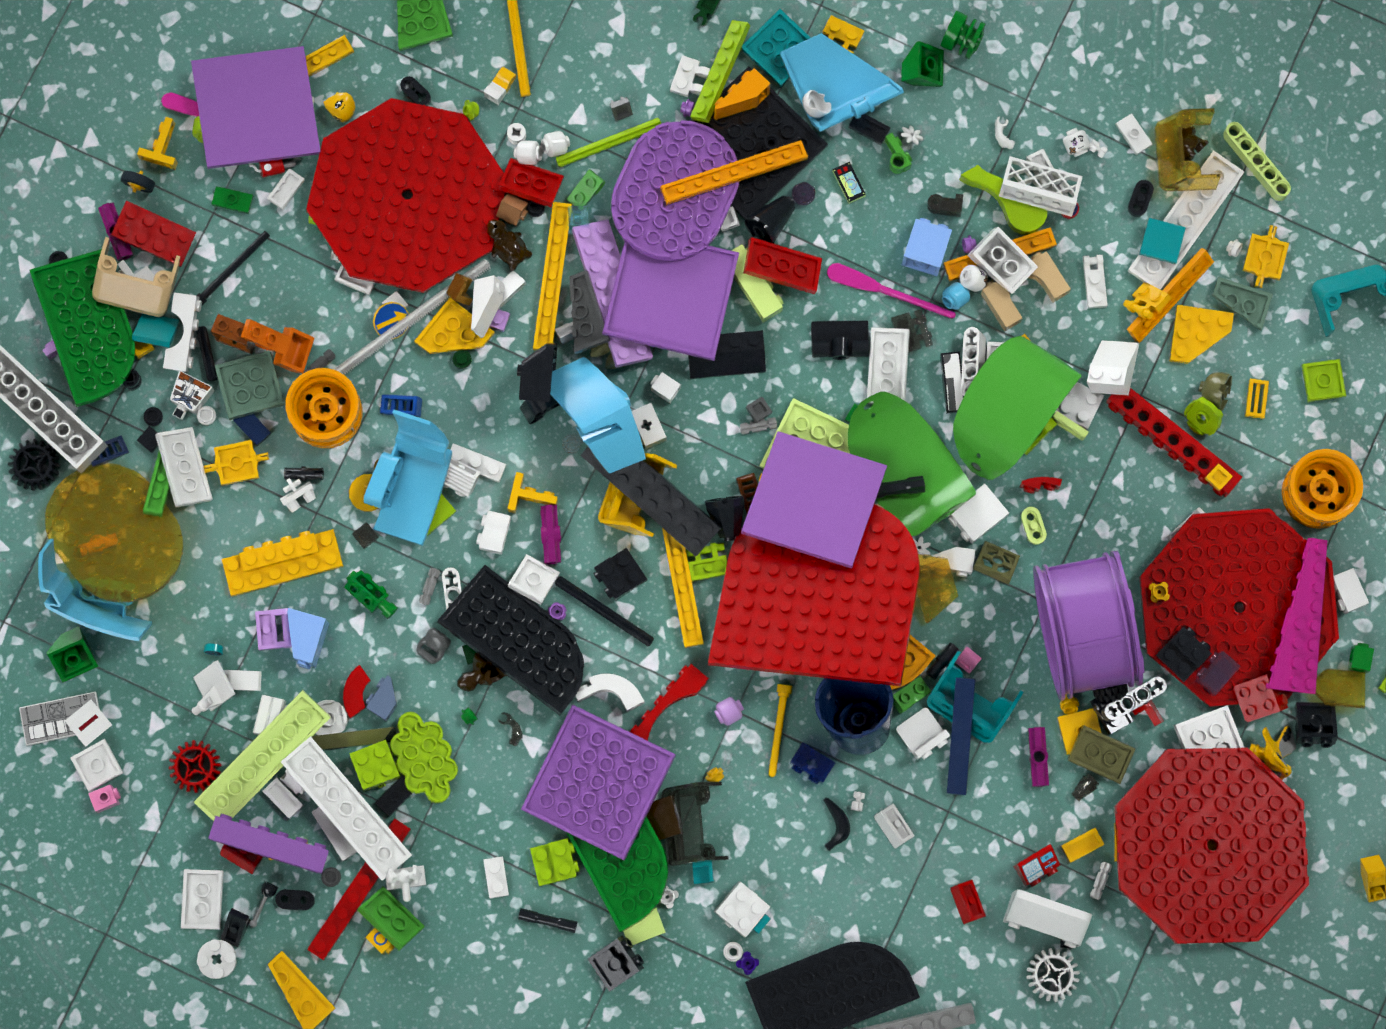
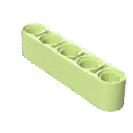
M1238 122L1229 123L1223 133L1225 141L1271 197L1277 201L1284 200L1291 190L1289 182ZM1229 130H1235L1237 132V136H1232L1229 133ZM1241 144H1247L1249 150H1243ZM1253 158H1258L1261 164L1256 165L1253 162ZM1265 173H1271L1273 179H1267ZM1277 187H1282L1285 193L1280 194L1277 191Z

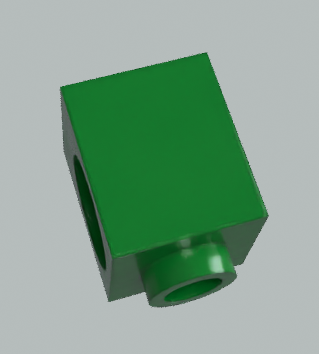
M1358 643L1352 646L1347 670L1361 673L1370 672L1374 648H1369V645L1365 643Z

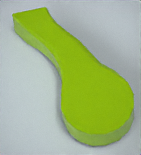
M979 165L961 174L959 178L961 182L986 191L998 201L1008 226L1014 232L1020 235H1028L1039 231L1043 227L1047 218V210L999 197L1003 178L986 172Z

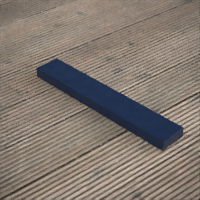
M956 677L947 782V793L967 794L976 679Z

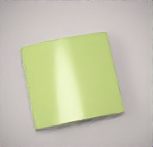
M657 908L645 919L623 931L625 937L633 945L666 933Z

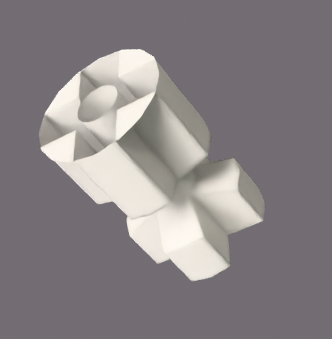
M1093 139L1088 149L1093 153L1098 151V156L1103 158L1108 149L1105 146L1100 148V143Z
M855 791L853 797L856 798V801H852L851 810L862 812L863 803L861 800L865 799V793Z

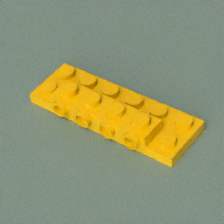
M334 529L317 534L304 531L299 533V537L293 539L291 536L280 538L281 542L274 544L273 541H267L262 543V547L259 548L248 546L243 548V552L239 553V555L222 559L231 597L344 567Z

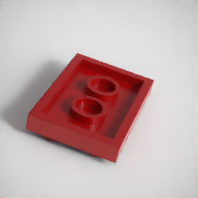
M510 158L498 185V190L552 207L564 176L533 165L520 164L516 159Z

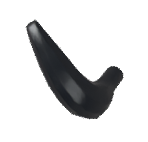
M826 797L823 801L836 825L834 836L825 845L830 851L837 844L842 843L848 838L850 822L844 811Z

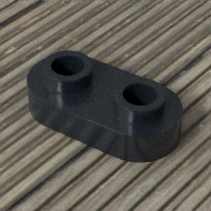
M1141 180L1134 187L1128 204V212L1134 217L1143 216L1148 208L1154 191L1150 181ZM1141 188L1146 189L1145 194L1140 192ZM1135 205H1138L1140 207L1139 211H1136L1134 209Z
M283 889L276 894L275 902L282 909L309 910L315 904V897L309 891ZM285 895L288 896V901L286 903H283L281 900L282 897ZM302 897L308 898L306 904L301 903Z

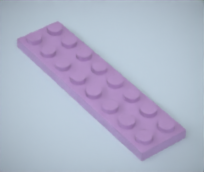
M609 219L572 228L584 270L589 271L604 322L621 258ZM609 336L610 341L608 345L616 368L652 360L653 355L650 346Z

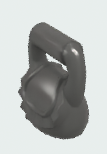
M430 628L426 636L418 642L417 654L430 664H436L444 656L445 650L451 644V640L438 629ZM425 644L438 653L437 658L424 650L422 646Z

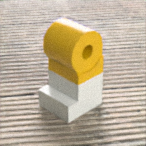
M502 67L490 85L483 91L484 97L499 105L511 88L516 74Z

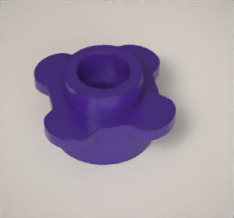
M748 951L744 952L743 957L736 961V966L742 968L746 975H750L756 966L759 965V960L753 958Z

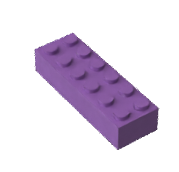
M220 814V817L215 816L208 837L209 840L322 874L329 853L325 845L315 843L314 846L309 845L306 839L296 837L293 840L288 838L289 834L277 831V834L270 833V828L258 825V828L251 827V823L240 819L238 823L232 821V817L225 814Z

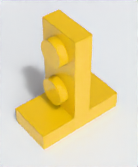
M165 117L164 122L160 123L159 138L155 139L153 143L154 152L139 147L137 155L140 160L176 170L178 164L176 158L165 155L175 127V122L172 118Z
M516 472L507 508L508 512L516 514L519 499L544 505H557L558 497L553 492L544 491V493L536 492L535 488L531 487L522 489L524 473Z

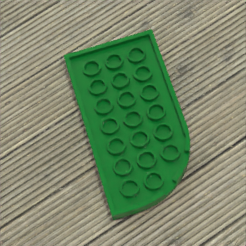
M102 249L29 270L76 407L99 401L114 393L129 376L135 359V341L132 340L133 333L124 308L97 302L92 296L95 274Z
M647 816L625 861L567 833L620 932L634 926L651 914L659 904L666 889L668 861L665 849Z

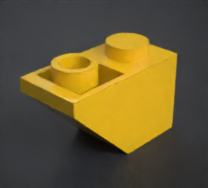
M1374 855L1361 858V876L1368 902L1386 899V868L1380 856Z

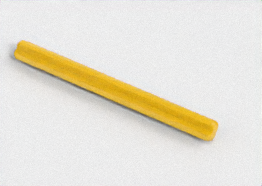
M507 0L521 97H527L531 93L517 0Z

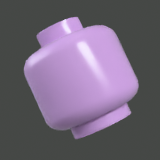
M728 697L716 704L714 713L721 724L724 723L729 726L742 718L741 711L744 708L739 699L735 701L732 697Z

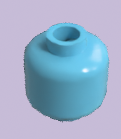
M954 282L943 290L942 302L947 308L958 310L969 302L970 290L963 287L960 282Z

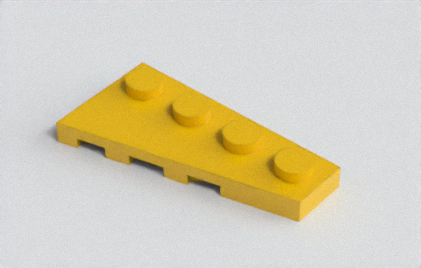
M283 951L268 963L272 974L303 1029H315L336 1009Z

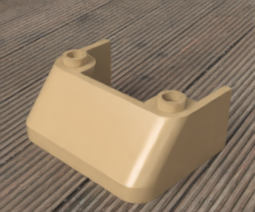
M105 237L92 289L93 298L100 303L155 317L165 315L178 275L180 256H176L172 272L161 270L155 274L153 281L116 272V260L107 255L109 251V238Z

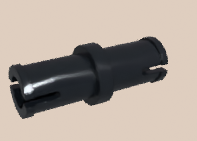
M306 466L301 468H284V471H286L284 472L285 480L289 478L301 479V481L324 479V476H322L324 475L323 468H307Z
M949 643L942 654L937 655L936 661L926 671V674L936 680L943 669L948 667L949 662L959 649L954 644Z

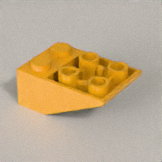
M755 68L751 72L746 71L741 77L742 81L737 85L733 84L729 88L728 94L716 101L714 104V118L718 120L756 108L770 94L771 83Z

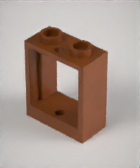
M218 314L211 329V333L216 341L252 355L255 343L241 338L245 324Z

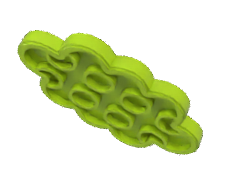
M406 712L398 720L399 733L393 736L390 742L391 752L398 757L396 762L397 770L406 776L404 782L408 791L414 794L425 793L427 799L432 803H443L447 800L451 791L448 782L452 781L458 773L456 762L450 758L452 752L451 745L442 739L443 730L439 724L432 721L423 723V720L417 713Z

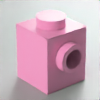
M112 785L88 793L94 810L97 813L120 804L118 800L121 798L117 787L114 788Z

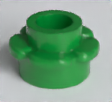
M469 707L465 710L462 709L463 714L461 718L467 725L469 723L474 725V722L478 720L477 716Z

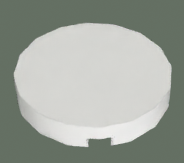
M334 700L318 702L317 704L331 718L316 734L342 733L348 724V715L345 708Z

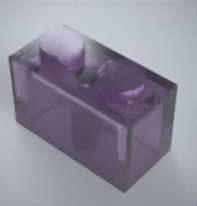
M1224 651L1215 652L1209 659L1211 663L1206 668L1203 666L1196 674L1198 678L1195 681L1212 696H1216L1241 667Z

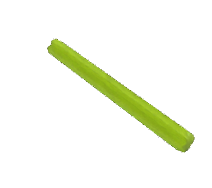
M655 118L556 157L557 165L563 167L642 136L662 123L659 118Z

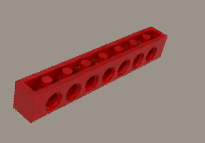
M1130 388L1129 395L1111 394L1106 401L1111 411L1120 413L1126 423L1134 424L1140 434L1145 437L1149 436L1153 440V444L1160 449L1164 448L1168 452V456L1173 460L1177 461L1178 459L1183 463L1184 469L1190 473L1193 471L1198 475V479L1203 484L1207 485L1208 483L1213 487L1205 477L1219 463L1233 477L1220 491L1213 487V491L1218 496L1226 498L1241 480L1242 476L1133 389ZM1129 401L1132 404V409H1126L1123 406V402ZM1138 414H1146L1147 421H1141L1138 418ZM1153 426H1161L1162 433H1156ZM1168 438H1176L1177 445H1171ZM1183 449H1190L1192 457L1185 456ZM1205 461L1207 469L1200 468L1198 462Z

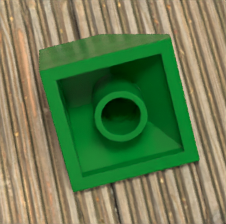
M921 41L916 42L902 62L901 82L913 86L942 87L944 50Z
M80 626L62 633L46 652L62 682L98 667Z

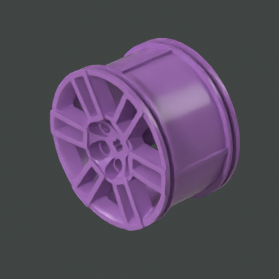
M1111 551L1110 556L1107 552H1104L1102 557L1052 567L1043 564L1042 570L1038 565L1034 566L1033 578L1038 614L1048 663L1059 700H1065V695H1067L1068 699H1072L1075 693L1128 684L1129 687H1133L1134 682L1137 686L1142 685L1143 673L1145 672L1134 615L1135 607L1119 552Z

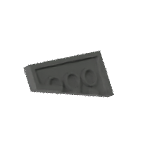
M587 270L569 277L572 301L573 349L575 354L610 341L609 336L602 335L605 322L589 271Z

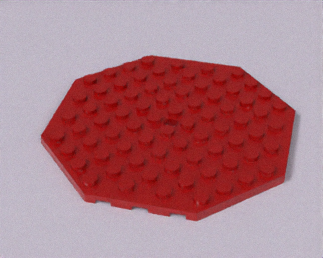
M390 98L323 138L306 211L330 245L337 259L345 268L349 277L425 293L433 286L442 283L456 272L465 269L479 258L492 252L494 239L487 233V224L489 220H499L496 214L501 201L504 199L505 192L498 190V185L504 172L464 114ZM410 190L413 194L412 198L404 199L402 196L403 192Z
M1270 508L1192 514L1139 576L1146 654L1209 707L1239 704L1234 692V686L1271 673V666L1275 664L1277 654H1275L1276 648L1281 643V630L1287 609L1292 604L1293 597L1291 595L1292 591L1296 590L1298 583L1296 577L1302 569V556L1307 540L1300 536L1289 524L1280 519ZM1326 557L1318 663L1339 639L1332 561L1328 557ZM1166 582L1168 584V594L1170 595L1167 601L1158 600L1157 602H1152L1150 599L1152 596L1149 590L1150 584ZM1236 602H1241L1244 605L1243 612L1238 613L1235 611L1234 605ZM1181 627L1186 629L1190 627L1197 634L1195 638L1199 642L1203 640L1211 647L1209 651L1212 654L1185 682H1182L1155 655ZM1282 690L1287 699H1289L1293 692Z
M1248 747L1166 749L1114 806L1119 890L1175 944L1259 942L1309 885L1304 801ZM1209 840H1213L1216 843L1214 851L1208 849L1207 843Z

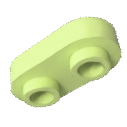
M1027 507L1021 514L1026 537L1033 545L1042 544L1046 539L1047 533L1041 514L1037 508ZM1027 515H1033L1034 520H1028ZM1033 533H1038L1040 537L1035 539Z

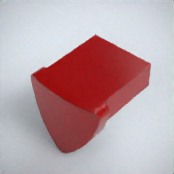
M1152 700L1132 711L1134 715H1137L1145 710L1154 726L1164 722Z

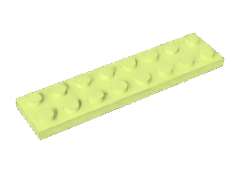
M302 690L207 787L194 803L213 821L215 816L220 817V814L233 818L284 766L281 761L310 736L312 737L331 716Z

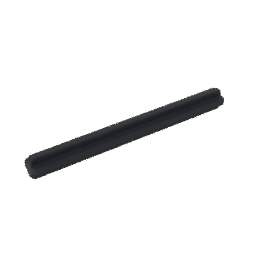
M559 576L555 581L556 586L646 646H650L654 641L651 635L564 577Z

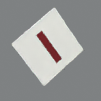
M89 700L65 720L85 747L112 726L92 700Z

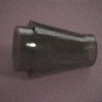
M1088 773L1086 776L1083 775L1071 794L1080 802L1084 797L1098 789L1099 783Z

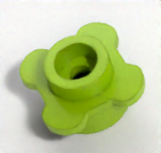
M466 100L463 106V114L470 118V120H474L479 115L478 104Z

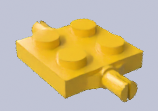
M1274 225L1269 226L1268 235L1252 234L1242 271L1257 276L1256 288H1263L1264 278L1280 280L1289 243L1275 238L1277 227Z
M252 440L215 447V463L204 465L205 473L217 471L222 486L259 478L258 462L269 460L268 452L256 454Z

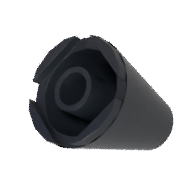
M789 196L779 197L748 215L744 221L746 229L752 237L756 235L760 240L774 244L794 212L795 202Z

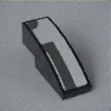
M960 351L941 353L940 363L946 414L957 413L964 397L961 393L962 365Z

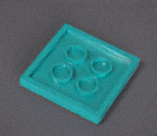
M779 9L742 45L741 50L772 80L782 87L790 77L780 52L811 37Z

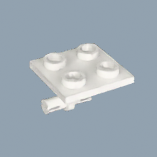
M218 660L193 677L203 698L197 703V706L192 708V713L198 715L200 712H205L208 709L213 711L235 695Z

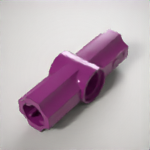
M114 202L103 204L98 210L118 261L127 260L134 256L130 244L110 236L119 217Z
M557 505L541 506V541L544 548V563L549 565L561 563L560 526H558Z
M1045 727L1028 728L1032 787L1049 786ZM1035 752L1042 753V762L1035 761Z

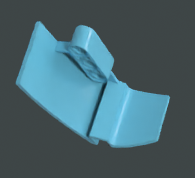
M393 409L392 413L398 424V433L395 438L396 443L391 454L386 452L381 454L363 500L365 504L381 509L373 528L375 531L423 546L442 493L452 457V450L447 449L449 440L445 434L431 421Z

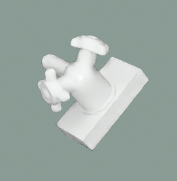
M413 865V867L400 868L393 871V868H390L386 877L387 890L402 889L403 900L405 902L410 901V887L426 885L424 865Z

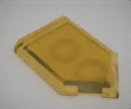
M1326 669L1317 677L1315 695L1325 705L1365 709V672Z

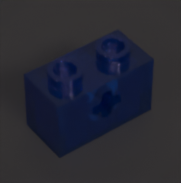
M802 742L790 764L792 765L791 769L799 774L804 772L809 776L808 779L818 785L819 782L821 784L824 783L835 762ZM813 760L815 761V766L817 768L815 769L812 767L810 770L808 769V764L806 762H811Z

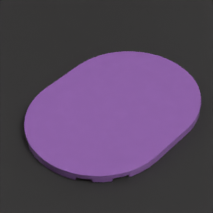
M681 120L680 122L659 124L647 133H644L637 140L618 177L611 200L614 224L628 245L645 256L669 261L685 259L696 255L713 242L732 205L739 182L669 205L665 203L660 186L738 161L733 149L725 141V138L706 125Z

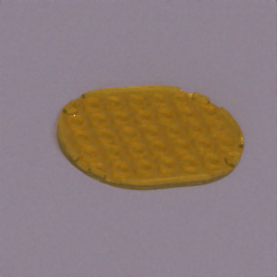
M110 463L97 467L90 465L82 473L77 470L67 476L55 488L46 507V533L48 539H54V550L86 591L106 601L119 603L134 602L152 596L170 582L181 563L183 537L177 519L167 505H165L162 517L143 514L150 483L138 472Z

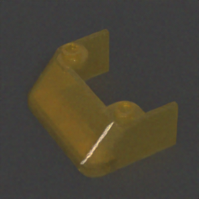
M1214 108L1183 109L1157 122L1155 126L1158 179L1159 186L1163 190L1196 191L1217 189L1220 174H1201V168L1198 163L1185 161L1182 128H1189L1193 125H1210L1215 112Z

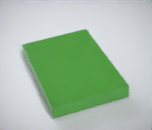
M384 886L357 910L399 951L425 927Z

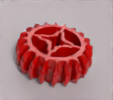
M192 740L191 747L188 742H185V749L178 746L181 752L178 754L173 751L172 753L176 756V760L172 758L169 760L171 763H175L174 766L168 767L169 770H175V772L170 774V777H177L174 780V784L181 782L180 789H184L187 785V792H190L192 787L195 793H198L199 787L204 792L206 790L205 784L210 786V780L214 781L216 779L214 774H221L216 768L222 767V764L215 763V761L220 759V756L213 757L217 751L215 749L209 751L211 745L207 744L204 747L203 741H200L197 746L196 741ZM193 751L201 752L194 759L185 757V755ZM206 755L210 760L209 772L203 767ZM181 761L187 766L184 778L180 772ZM189 761L192 764H197V762H199L198 766L201 770H203V772L196 769L191 771V769L193 768L187 762ZM197 774L205 776L201 781L189 782Z

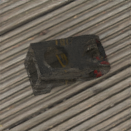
M933 194L928 199L927 208L933 214L961 217L963 194H956L955 199L943 198L941 195Z

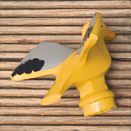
M1286 726L1278 741L1275 742L1271 738L1268 728L1265 727L1262 731L1266 741L1265 748L1260 747L1259 744H1251L1250 750L1260 760L1264 761L1265 765L1271 770L1280 772L1279 778L1283 780L1292 773L1291 766L1286 764L1283 758L1290 755L1296 749L1293 733L1290 727Z

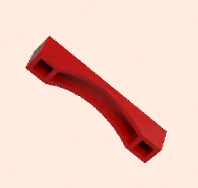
M692 664L689 667L685 665L678 673L680 675L679 679L676 682L672 680L666 688L668 692L664 697L660 695L653 703L655 705L653 710H647L641 718L643 722L639 726L635 725L630 732L648 741L651 729L660 714L675 702L687 697L696 696L709 681V678Z

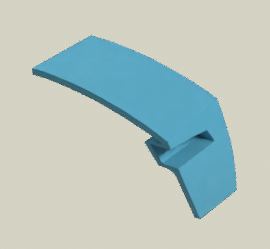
M585 357L552 371L551 396L578 426L576 430L581 439L587 444L593 455L609 474L646 459L639 431L630 409V399L626 392L609 381Z
M49 539L39 552L38 579L40 591L50 593L44 602L47 609L90 629L124 639L140 641L152 625V621L126 616L127 606L131 605L138 596V588L134 584L98 578H88L85 581L71 579L68 573L60 572L57 568L54 539ZM86 586L91 587L93 592L88 591ZM105 589L110 590L112 594L106 593ZM124 592H128L131 597H127Z

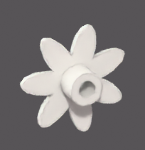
M909 126L908 129L902 127L904 133H901V136L906 137L907 143L913 141L918 145V140L923 141V137L919 135L920 130L914 131L912 126Z
M922 536L918 542L913 538L919 560L923 559V554L930 555V552L926 550L930 543L923 544Z

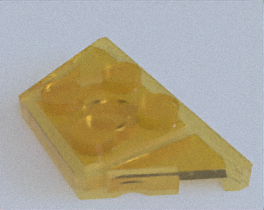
M918 554L920 576L917 594L925 621L929 623L958 597V592L948 558Z

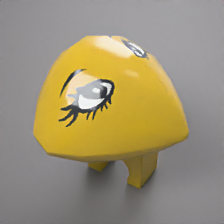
M336 92L335 95L323 102L327 111L342 123L348 122L356 109L353 97L347 92Z

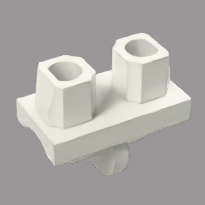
M290 478L287 479L289 485L284 487L283 490L285 493L290 490L293 491L280 498L283 505H286L291 512L300 508L296 498L303 495L307 503L316 499L312 490L314 487L310 481L296 489L295 487L302 484L301 481L298 479L292 483Z

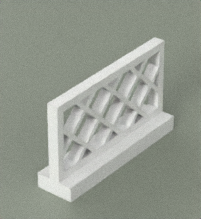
M1010 156L999 197L1072 217L1083 176ZM1011 164L1018 165L1021 169L1015 171ZM1030 170H1036L1040 174L1033 176ZM1025 173L1029 178L1022 180L1019 175ZM1054 175L1058 179L1052 181L1048 176ZM1014 177L1018 182L1007 179ZM1044 178L1047 183L1040 185L1037 180ZM1066 181H1076L1077 184L1070 186ZM1033 182V184L1036 187H1032L1026 184ZM1062 183L1065 189L1059 191L1055 185ZM1051 187L1054 192H1050L1044 189ZM1069 192L1072 197H1068L1063 194Z

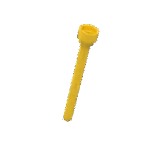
M777 684L776 692H778L779 703L768 772L770 777L776 776L786 702L789 695L792 694L793 686Z

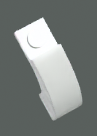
M598 674L588 678L591 686L588 687L587 684L581 686L575 696L578 702H581L597 693L610 692L622 701L627 712L644 704L638 689L627 679L614 674Z

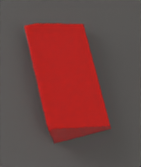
M223 845L220 852L222 857L250 874L255 872L263 859V856Z
M973 880L950 888L963 924L986 917Z

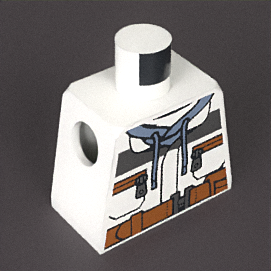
M179 371L170 397L171 402L177 405L172 415L183 420L187 411L196 415L215 390L212 386Z

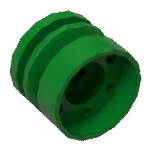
M956 11L940 46L952 51L956 45H959L958 55L960 56L966 48L968 50L965 58L970 59L982 41L986 23L981 22L978 29H976L977 19H974L968 25L966 24L968 15Z

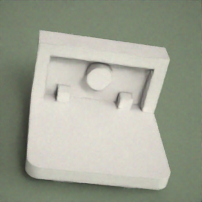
M928 708L921 709L896 728L897 733L917 760L921 757L923 760L933 754L932 749L937 746L940 749L948 743L947 739L950 737L947 730L942 729Z

